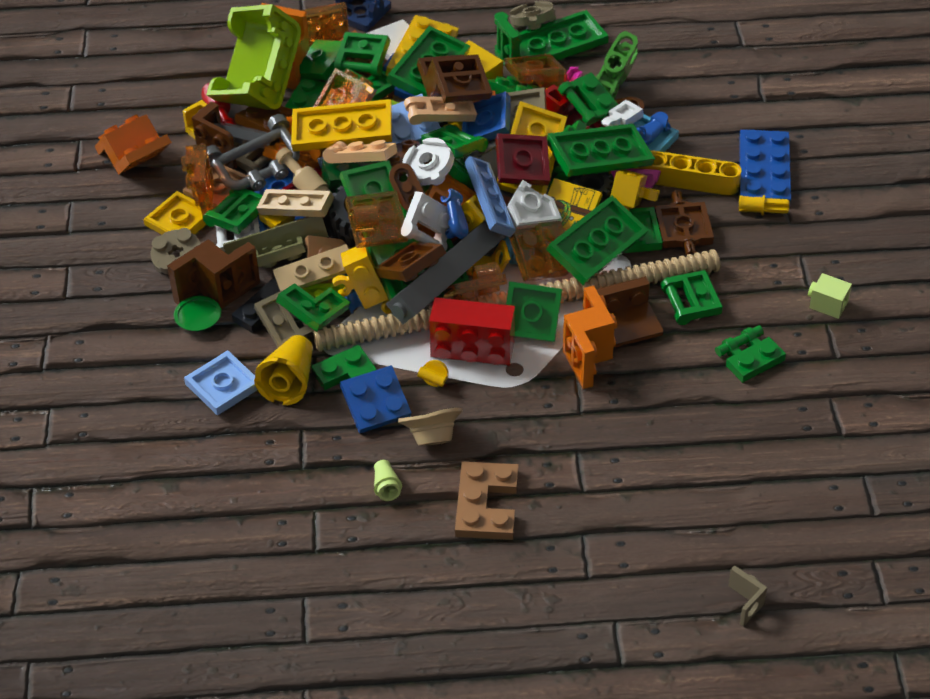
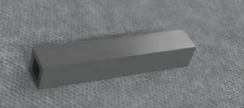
M485 219V221L469 232L465 238L449 249L445 255L440 257L436 265L427 268L388 301L386 305L392 314L402 324H405L503 240L506 235L490 231Z

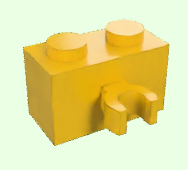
M623 169L616 172L611 195L629 211V209L640 205L642 198L651 201L658 200L660 190L645 187L648 175Z
M363 243L342 252V263L348 276L338 275L332 279L334 287L340 284L345 285L343 289L338 290V293L345 297L350 294L352 289H355L364 309L388 300L381 279L374 269L375 264L366 244Z

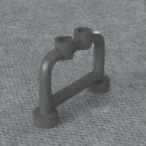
M276 114L269 119L267 125L271 130L270 132L224 154L215 145L206 147L201 152V158L205 165L213 167L222 183L231 190H243L251 186L254 191H259L265 187V179L274 176L276 180L286 178L289 173L288 167L285 164L280 165L277 159L270 162L269 166L265 169L250 171L246 178L241 180H233L224 167V164L279 138H282L287 148L293 152L291 134L288 131L290 124L283 114ZM300 151L293 152L292 157L296 162L300 159Z

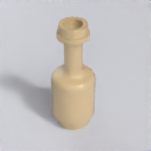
M284 147L276 154L278 163L280 165L285 164L295 174L293 184L298 190L330 191L328 189L329 185L312 167L306 166L302 168L293 159V152Z

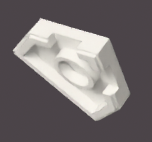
M522 180L507 206L515 230H522L523 233L527 234L544 232L548 226L559 225L562 222V218L554 199L547 194H540L531 188V184Z

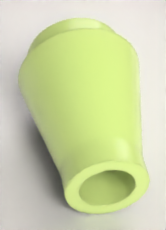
M380 460L374 465V492L380 499L391 501L400 495L402 483L392 469L390 462Z

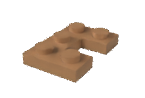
M462 461L455 537L513 540L515 510L487 508L488 492L517 494L518 464Z

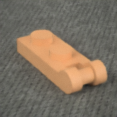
M416 96L408 97L404 101L405 109L409 112L408 119L412 125H418L423 121L475 122L477 116L473 101L444 103L442 97Z
M385 140L374 141L366 145L362 141L350 143L348 146L344 142L338 141L332 147L323 151V159L327 163L386 161L398 152L396 143H386Z

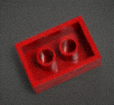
M435 297L429 319L430 356L441 359L510 366L515 342V306Z

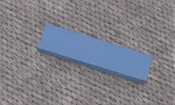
M469 156L464 163L489 230L511 237L516 230L490 163Z

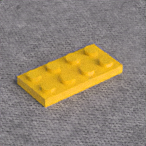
M415 15L386 68V75L390 73L428 26L454 38L457 37L459 28L447 23L431 20L424 16Z
M391 99L298 108L292 111L291 146L293 152L329 148L338 141L344 142L347 146L358 141H362L364 145L378 140L392 142Z
M520 101L510 134L548 136V133L563 132L567 117ZM548 146L549 168L551 178L556 158ZM498 183L500 190L512 194L516 192L520 185ZM532 185L531 188L544 195L547 192L548 186Z

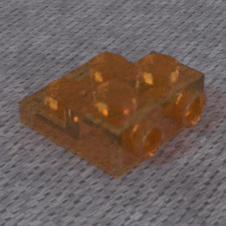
M551 54L505 58V68L520 83L529 84L533 83L534 80L540 88L544 87L546 90L553 84L559 87L567 81L566 69Z
M335 68L313 107L372 101L377 90L372 88L373 82L362 76L358 80L359 75L349 69L343 72Z
M206 144L186 146V154L181 157L183 172L187 171V189H191L196 207L200 206L202 217L207 211L213 210L214 176Z
M561 221L539 223L533 228L517 229L509 237L523 282L562 277L570 273L546 250L552 241L567 230V228L562 227Z

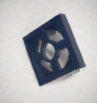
M335 0L336 5L329 11V18L368 32L392 8L391 1L361 0L364 3L355 6L350 4L355 0ZM344 9L352 12V15L348 16L345 14ZM357 10L366 11L364 14H356L354 12Z

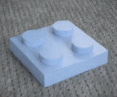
M228 350L184 377L185 385L216 415L221 414L257 391L254 384L255 375Z

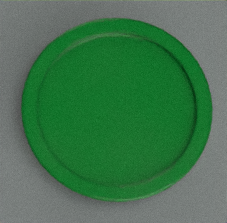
M190 297L177 305L174 311V320L180 327L188 331H203L212 327L219 320L221 308L210 297Z

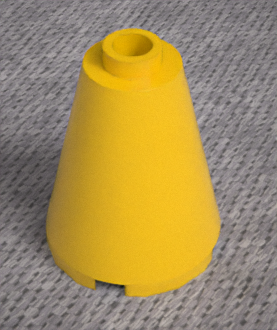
M301 335L290 337L257 366L254 384L259 393L268 401L274 402V400L283 402L282 405L288 406L299 402L304 397L307 391L313 352L312 343L306 337Z

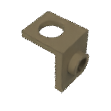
M734 566L730 571L728 586L749 600L743 606L740 625L744 627L765 604L767 587L760 583L755 576L747 574Z

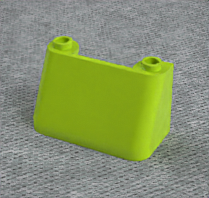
M273 4L232 7L227 25L229 31L237 37L227 77L226 79L222 77L213 78L206 95L215 101L267 110L278 109L283 102L300 40V25L295 19Z

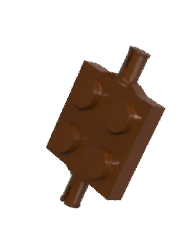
M679 190L677 193L673 191L671 194L673 203L655 206L656 218L663 242L662 248L685 247L686 256L687 254L694 256L697 253L695 246L711 245L714 241L705 202H684L682 192Z

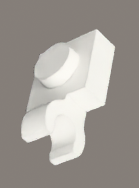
M625 100L609 110V117L604 118L601 123L606 127L633 124L644 117L643 109Z

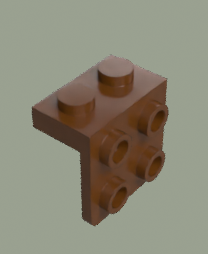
M212 101L209 102L192 117L197 153L200 156L201 152L211 145L217 146L222 154L234 149L232 134L214 124L221 123L219 105ZM236 159L224 164V166L235 170L237 168Z

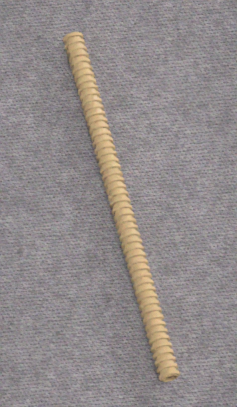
M712 249L709 253L702 251L701 254L697 252L694 256L687 254L686 257L682 255L678 259L672 257L671 260L664 259L663 262L657 260L655 264L648 262V265L642 263L640 267L633 265L632 268L627 266L624 270L622 268H618L617 271L612 269L609 273L602 271L601 274L598 273L585 285H582L575 277H571L569 281L568 279H563L562 282L556 280L554 284L547 282L546 285L541 283L539 286L563 289L561 303L564 300L570 302L572 298L574 300H579L580 297L584 298V288L595 286L596 289L642 277H646L649 283L655 285L658 281L661 283L663 279L702 270H706L707 274H710L712 270L713 272H718L720 269V258L718 253ZM501 291L499 295L496 293H492L491 296L486 294L483 298L476 296L474 300L468 298L467 301L506 305L508 291L507 293ZM428 306V309L423 308L405 324H402L390 313L387 317L380 315L378 319L376 317H371V320L365 318L363 322L355 320L353 324L351 322H347V325L340 323L338 327L331 325V328L328 329L325 326L318 332L313 331L316 349L321 352L323 348L331 350L333 346L335 348H339V345L346 347L347 343L355 345L359 341L361 344L364 343V340L371 342L372 338L380 340L382 336L386 339L388 335L396 337L397 333L400 335H404V332L411 334L412 330L420 332L422 328L426 331L429 328L432 306Z

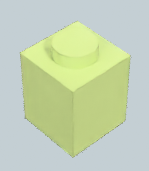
M822 273L817 283L813 281L809 288L808 296L811 297L809 308L839 319L849 302L852 284Z

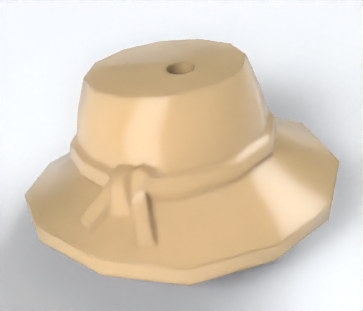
M462 408L444 409L426 415L399 418L398 423L410 429V433L413 434L418 446L438 445L451 442L454 421L463 410Z

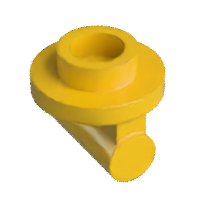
M430 360L423 367H420L417 377L424 379L430 386L443 387L448 379L449 371L443 362Z

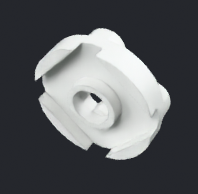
M427 138L422 140L423 144L417 148L413 145L406 152L402 163L410 165L415 170L421 185L432 184L437 186L445 180V176L452 168L455 157L444 140ZM432 159L430 163L424 165V162H429V160Z

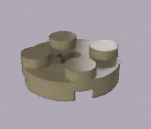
M538 1L534 2L535 6L527 7V4H523L513 8L510 11L511 25L513 28L527 26L529 30L540 28L541 23L556 19L553 3Z
M188 228L171 230L155 237L152 241L151 260L155 269L161 274L169 275L167 265L201 243ZM176 250H182L179 257L171 254Z

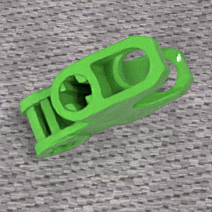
M627 31L617 36L605 57L604 65L596 76L614 99L619 87L629 75L638 54L637 36ZM628 38L633 42V45L627 43L626 41L621 43L620 45L619 43L622 39Z

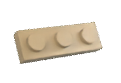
M266 189L257 206V210L260 215L325 217L334 200V196L331 191Z

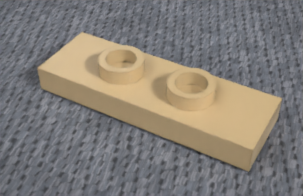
M347 244L273 269L279 290L282 291L294 283L303 289L338 275L346 274L341 253L349 250Z

